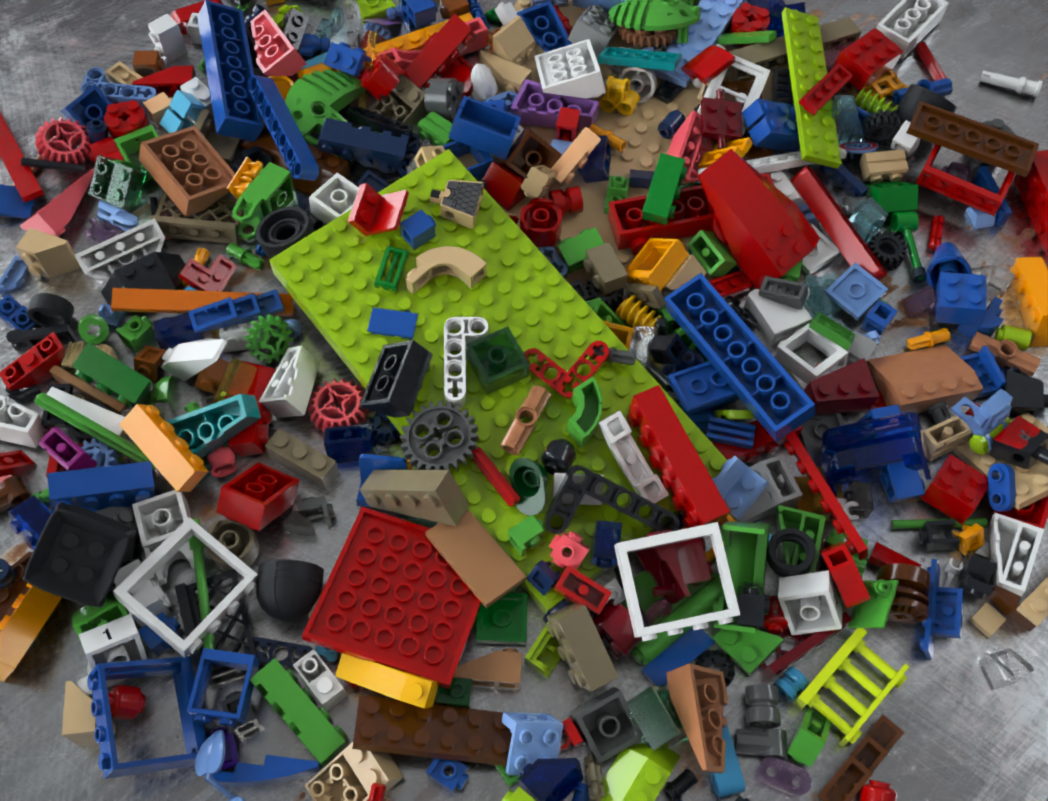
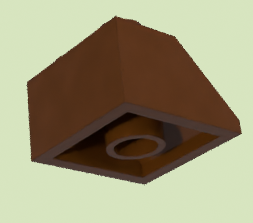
M526 126L511 146L507 158L503 159V161L518 174L528 178L527 174L531 167L545 165L551 169L562 154Z

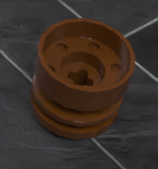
M887 564L877 569L876 581L880 579L899 581L889 612V621L916 623L922 622L929 617L928 606L930 600L926 595L930 592L931 576L928 571L909 564Z

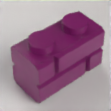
M57 426L53 427L38 443L68 471L95 468L97 466V462Z

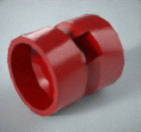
M579 186L568 187L565 191L562 189L549 191V200L553 201L555 206L560 207L562 216H565L567 212L570 214L583 212V198Z

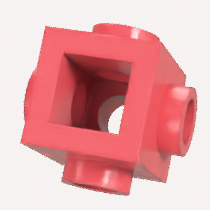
M571 530L569 533L564 531L561 536L556 534L549 545L552 548L550 556L553 557L552 561L559 567L565 569L569 565L577 570L588 553L589 546L582 542L583 538L579 534ZM568 547L571 549V551L567 552L564 550V548Z

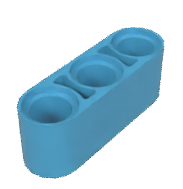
M728 725L722 728V738L726 742L725 773L710 772L718 798L742 793L746 790L744 777Z

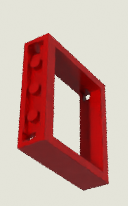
M935 144L916 183L994 216L1004 200L1015 173L1008 171L998 193H993L931 167L941 148L940 145Z

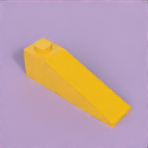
M343 653L335 677L424 709L433 707L438 690L437 681L373 661L361 660Z

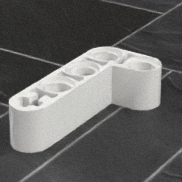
M452 317L447 319L444 324V394L446 405L450 401L453 408L458 404L462 408L466 403L465 346H480L488 340V322L482 317ZM479 329V330H482L483 332H481V333H475V332H473V331ZM451 330H458V331H460V332H458V333H456V334H453V333H451L450 331H451ZM456 350L460 353L457 355H453L450 352ZM456 371L459 372L460 375L452 376L450 375V373ZM453 388H458V397H453Z

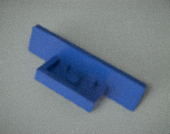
M932 559L931 567H927V571L931 576L930 592L926 595L930 600L928 606L929 617L922 621V625L925 627V635L920 637V650L924 651L927 659H933L935 637L961 639L964 590L963 588L939 587L941 568L937 559Z

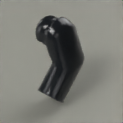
M38 384L26 389L22 388L11 391L5 387L7 396L10 399L21 402L28 401L42 393Z

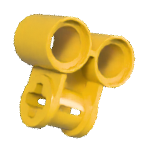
M610 75L606 81V93L602 95L599 107L605 112H613L617 108L618 112L624 116L632 115L640 100L639 94L630 89V79L625 78L622 80Z

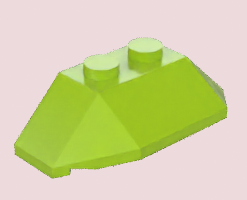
M659 741L631 745L618 754L603 779L605 797L601 798V801H655L681 756Z

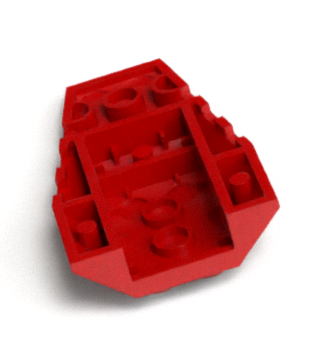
M732 149L698 175L706 197L714 209V216L721 226L723 238L728 243L729 252L755 289H760L765 276L773 278L783 276L816 247L820 237L798 206Z

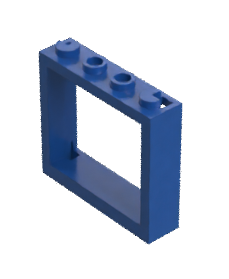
M190 656L185 658L174 657L100 663L89 674L87 685L88 689L92 690L93 696L91 713L92 716H95L97 725L95 728V741L100 746L98 765L100 770H103L104 779L195 766L196 755L202 744L206 741L203 723L194 721V717L187 712L195 681ZM173 674L187 754L118 763L106 680Z

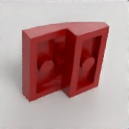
M710 45L683 65L681 70L693 80L698 78L704 84H707L734 64L736 60L735 56L718 46Z

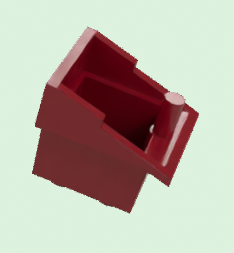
M672 530L648 533L645 537L672 532ZM703 537L635 551L644 571L650 572L657 587L652 588L653 596H663L668 606L674 605L690 596L689 589H694L711 579L712 568L710 562L706 560L704 552L706 544Z

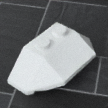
M154 218L75 254V257L85 275L108 282L116 269L154 251L161 252L165 236Z

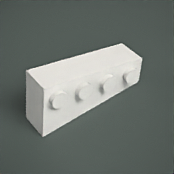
M0 395V440L37 448L39 441L47 431L41 425L42 419L40 415L16 402L12 403L6 397Z

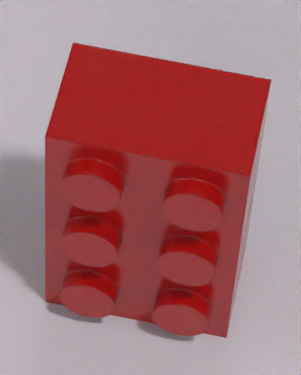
M874 28L843 49L832 68L840 63L853 75L848 82L861 91L865 86L867 88L893 69L904 51L881 31Z
M258 462L221 487L216 513L225 516L229 520L244 524L249 529L260 531L294 505L300 480Z

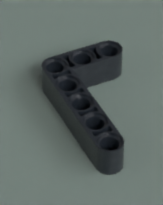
M574 465L569 468L544 517V523L548 530L554 534H561L567 529L584 494H587L658 531H677L679 528V519L671 511L581 465ZM576 471H584L585 478L583 482L574 483L573 474ZM599 482H605L607 485V489L603 494L595 493V486ZM565 493H572L574 496L573 502L569 505L561 503V498ZM622 493H626L628 495V502L625 505H618L617 497ZM646 504L649 505V514L641 517L639 515V508ZM554 515L562 517V523L558 527L550 525V519ZM670 516L671 524L665 528L661 527L662 518Z

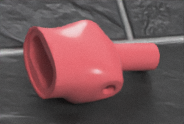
M222 444L207 455L213 476L224 477L236 470L235 452L229 446L224 447V444Z

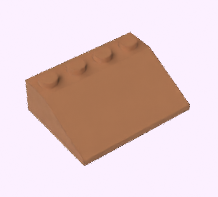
M195 126L141 142L139 161L185 217L204 211L230 192L227 187L235 176V172Z
M947 345L868 359L866 362L880 393H882L886 406L898 405L899 410L904 416L926 412L930 406L938 402H946L948 407L954 406L963 397L973 402L984 389L975 371Z

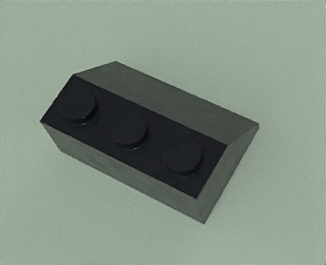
M414 340L383 345L359 406L394 418L410 416L414 409L418 392L422 388L426 371L430 367V360L433 354Z

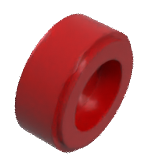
M640 237L633 240L630 244L632 254L636 256L649 238Z

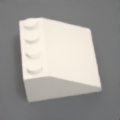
M590 39L534 56L543 93L585 99L597 98L601 94L606 93Z

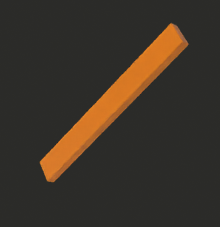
M112 288L111 309L112 311L188 313V311L229 297L234 300L252 293ZM279 294L285 311L272 316L293 317V297L290 294Z

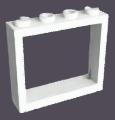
M189 517L117 586L113 593L116 600L185 658L189 653L193 654L202 646L203 641L201 640L208 633L212 635L222 624L220 620L226 614L231 615L240 605L238 601L244 595L248 597L252 594L253 589L257 586L258 574ZM194 535L244 578L183 640L132 595Z
M718 522L619 542L614 545L634 637L642 636V641L657 639V633L667 631L668 636L683 633V627L692 626L693 630L708 628V622L718 620L719 625L734 622L733 617L740 615ZM710 536L728 609L644 627L627 553Z

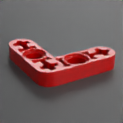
M594 341L568 372L536 348L526 350L522 360L529 371L563 398L571 400L573 392L568 391L564 393V385H570L574 381V378L571 377L572 374L582 383L592 376L594 377L608 360L610 351L605 342ZM602 347L604 355H598L594 359V362L597 363V365L594 366L593 363L586 358L589 356V358L592 359L595 356L594 349H601ZM538 355L537 359L543 365L540 372H537L540 369L537 364H529V356L535 357ZM582 364H587L591 368L590 373L586 376H581L577 372L578 367ZM555 368L558 372L557 377L552 380L546 379L545 372L547 369ZM578 381L573 384V388L580 385Z

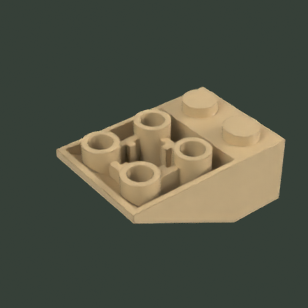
M352 742L304 786L313 801H368L373 783L384 784L386 786V793L404 776L389 753L352 749Z

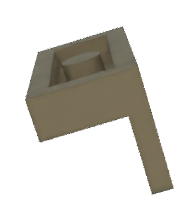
M629 283L624 287L629 298L632 295L636 296L634 303L642 300V306L648 305L658 309L665 305L664 298L675 291L662 289L660 292L658 286Z

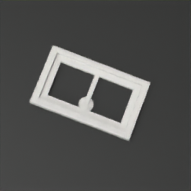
M735 56L736 62L731 65L732 67L756 76L748 97L744 93H737L721 86L728 68L710 81L704 97L715 99L716 90L724 89L725 93L736 97V102L744 105L743 112L756 99H759L771 70ZM701 104L697 111L699 115H701ZM742 116V135H744L747 126Z

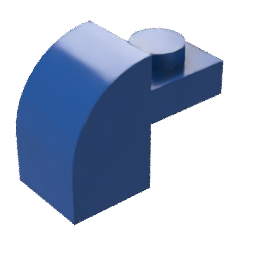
M996 296L993 298L986 309L981 326L959 324L956 331L970 338H973L976 331L991 337L1004 320L999 317L1003 310L999 308L1003 300Z

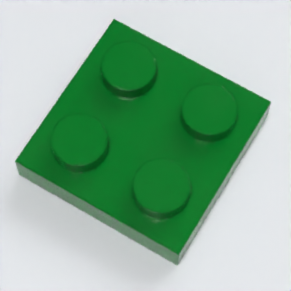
M507 593L488 608H485L481 603L477 614L476 643L526 645L528 593Z

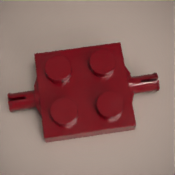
M721 88L716 90V99L703 97L701 100V136L717 140L718 149L726 148V141L738 140L743 137L741 103L725 100V90H721Z

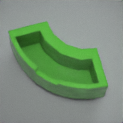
M593 376L575 387L572 394V402L576 412L568 420L567 432L580 448H583L594 436L602 411L601 391Z

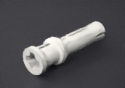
M983 70L979 81L1013 89L1017 94H1030L1034 98H1037L1043 83L1041 80L1038 82L1028 80L1024 76L1019 79Z

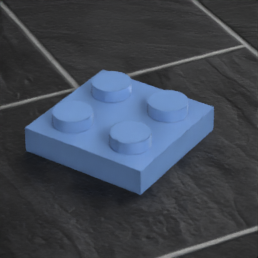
M855 262L825 291V295L858 321L888 292V288Z

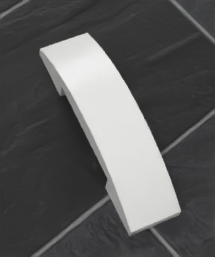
M621 411L599 422L601 431L615 460L635 492L654 503L668 496L669 494L658 475L653 474L630 434L632 430Z

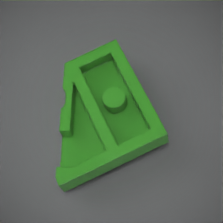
M721 629L713 637V641L749 676L784 642L781 637L757 630L756 633Z

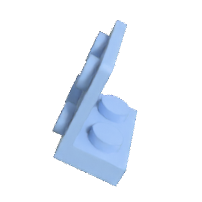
M736 456L728 459L723 464L720 474L712 479L728 506L730 514L738 520L769 484Z
M503 712L502 723L512 733L506 773L508 775L553 776L556 770L563 723L549 713Z

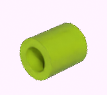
M1003 324L1001 328H997L994 339L998 341L1011 340L1017 345L1019 350L1026 351L1031 342L1032 331Z

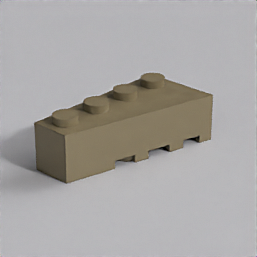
M373 470L359 489L370 507L452 526L458 525L469 507L467 500L449 470Z

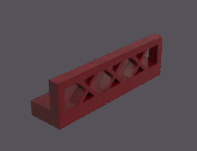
M844 612L842 614V629L814 632L808 638L802 637L800 634L791 635L790 629L784 631L783 634L778 636L782 639L796 640L795 647L790 651L781 650L780 645L773 652L776 654V660L768 666L764 662L759 668L770 681L843 630L852 621V618L847 612Z

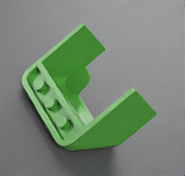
M727 521L721 526L720 533L722 541H724L725 553L737 598L738 586H743L744 582L758 583L759 587H765L770 524ZM723 587L719 601H714L713 612L728 609ZM736 616L733 617L734 622L719 625L718 620H715L713 625L714 628L756 633L759 627L737 624Z

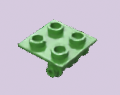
M882 579L877 581L863 580L871 599L854 606L851 616L852 621L849 622L848 627L885 628L899 581H885Z

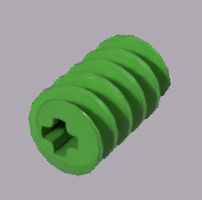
M86 315L78 323V331L81 338L90 344L103 342L109 334L107 322L99 315ZM90 324H93L94 326L99 325V327H97V333L94 334L92 331L89 333L87 332L90 330Z

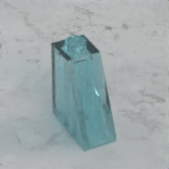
M834 95L831 102V112L836 124L838 143L865 141L854 95Z

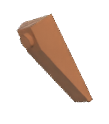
M690 663L667 672L670 699L702 771L718 774L725 773L726 742L722 738V728L727 727V718L723 716V706L728 703L724 673Z

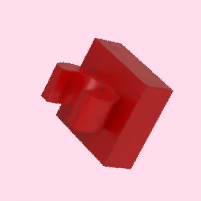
M571 717L561 722L564 727L562 735L567 737V742L560 746L561 750H568L572 743L577 749L586 744Z

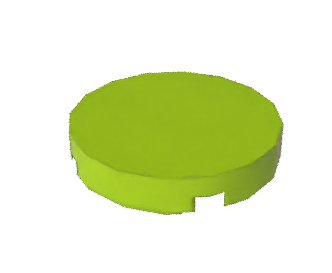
M749 409L715 411V417L721 419L756 418Z

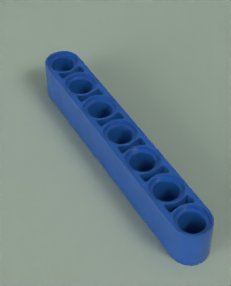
M251 75L248 80V90L292 177L302 180H316L319 175L318 164L272 78Z

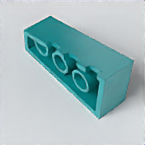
M239 394L167 420L166 422L174 427V432L179 438L184 439L189 444L188 448L191 452L202 459L255 423L261 416L256 397Z

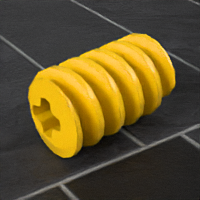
M632 295L619 305L616 314L620 315L623 321L626 320L629 326L633 325L635 331H639L642 336H646V339L650 341L655 335H658L655 327L657 318H654L656 311L652 310L650 313H647L649 306L645 305L641 308L643 301L639 300L634 303L636 296Z

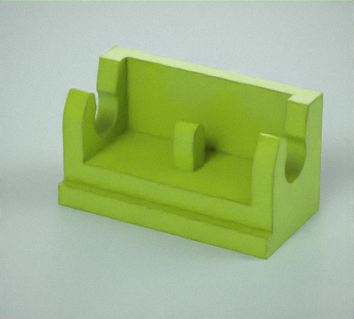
M546 625L526 654L525 665L548 679L561 657L557 650V647L560 646L557 638H553L550 635Z

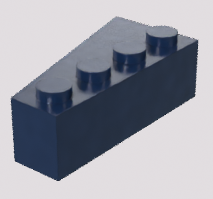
M325 118L316 148L328 154L332 153L341 156L345 160L359 162L365 167H373L383 173L394 174L404 158L409 136L402 134L401 138L391 136L392 132L383 130V134L372 132L371 127L354 128L352 123Z

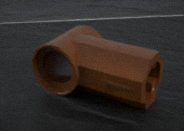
M20 476L8 477L0 485V513L11 506H23L31 499V494Z

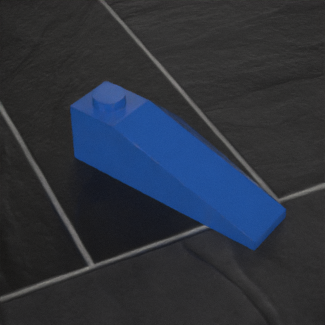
M551 1L517 12V15L522 18L535 42L545 52L572 44L571 41L567 40L569 36Z

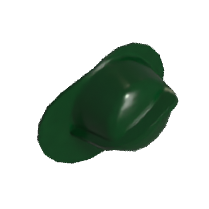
M523 457L518 458L511 464L509 470L511 486L521 499L516 507L525 515H537L543 510L546 503L545 488L548 483V473L536 460L532 461L529 458Z

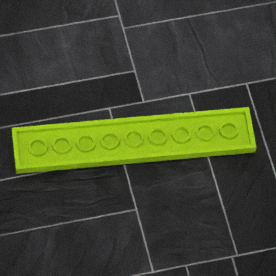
M785 7L782 11V21L801 158L804 161L838 169L842 162L832 99L814 116L798 103L827 74L819 18Z

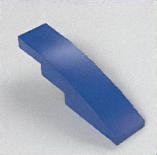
M275 289L257 296L252 293L234 300L229 297L188 311L194 332L197 333L258 319V316L266 317L267 314L274 315L285 310L279 293Z
M266 755L264 766L237 762L235 773L219 771L213 774V777L225 787L269 786L317 774L322 770V766L319 761Z

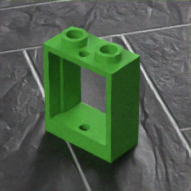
M152 124L114 139L136 185L154 179L143 165L134 168L128 157L140 151L141 142L159 137Z

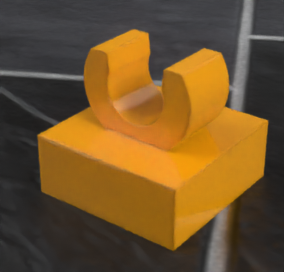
M977 523L971 527L964 524L961 533L953 531V538L959 537L960 540L959 552L965 556L968 550L975 552L984 546V528Z

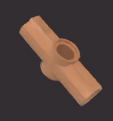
M976 331L968 346V349L977 353L983 346H988L990 352L995 356L998 367L1004 368L1008 366L1031 377L1041 361L1040 358L1019 350L1017 345L1011 340L998 341Z
M533 385L524 403L517 410L516 417L500 445L507 453L519 456L530 434L535 430L536 423L551 397V393L545 388ZM527 417L532 421L530 423H523L520 419Z

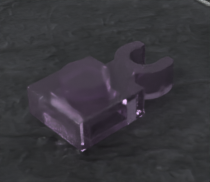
M89 219L92 227H82L85 234L91 236L98 243L123 233L120 227L106 221L99 225L95 219Z

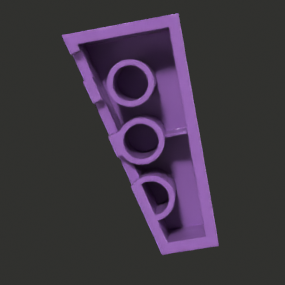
M525 79L511 107V113L521 117L519 124L556 128L560 107L580 110L579 130L582 131L585 127L589 128L591 124L596 123L599 115V102L589 98L543 93L541 83Z

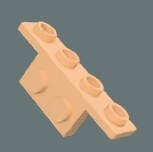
M585 127L551 168L557 175L555 183L551 184L552 188L550 191L562 189L565 184L568 185L575 177L574 173L577 169L582 168L587 163V157L600 143L601 138L589 128ZM549 193L542 196V198L549 199Z

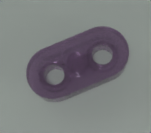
M767 757L758 766V776L764 784L787 794L800 797L805 795L811 788L812 780L806 770L779 758ZM767 768L774 770V777L767 774ZM792 779L799 780L800 787H795L792 784Z

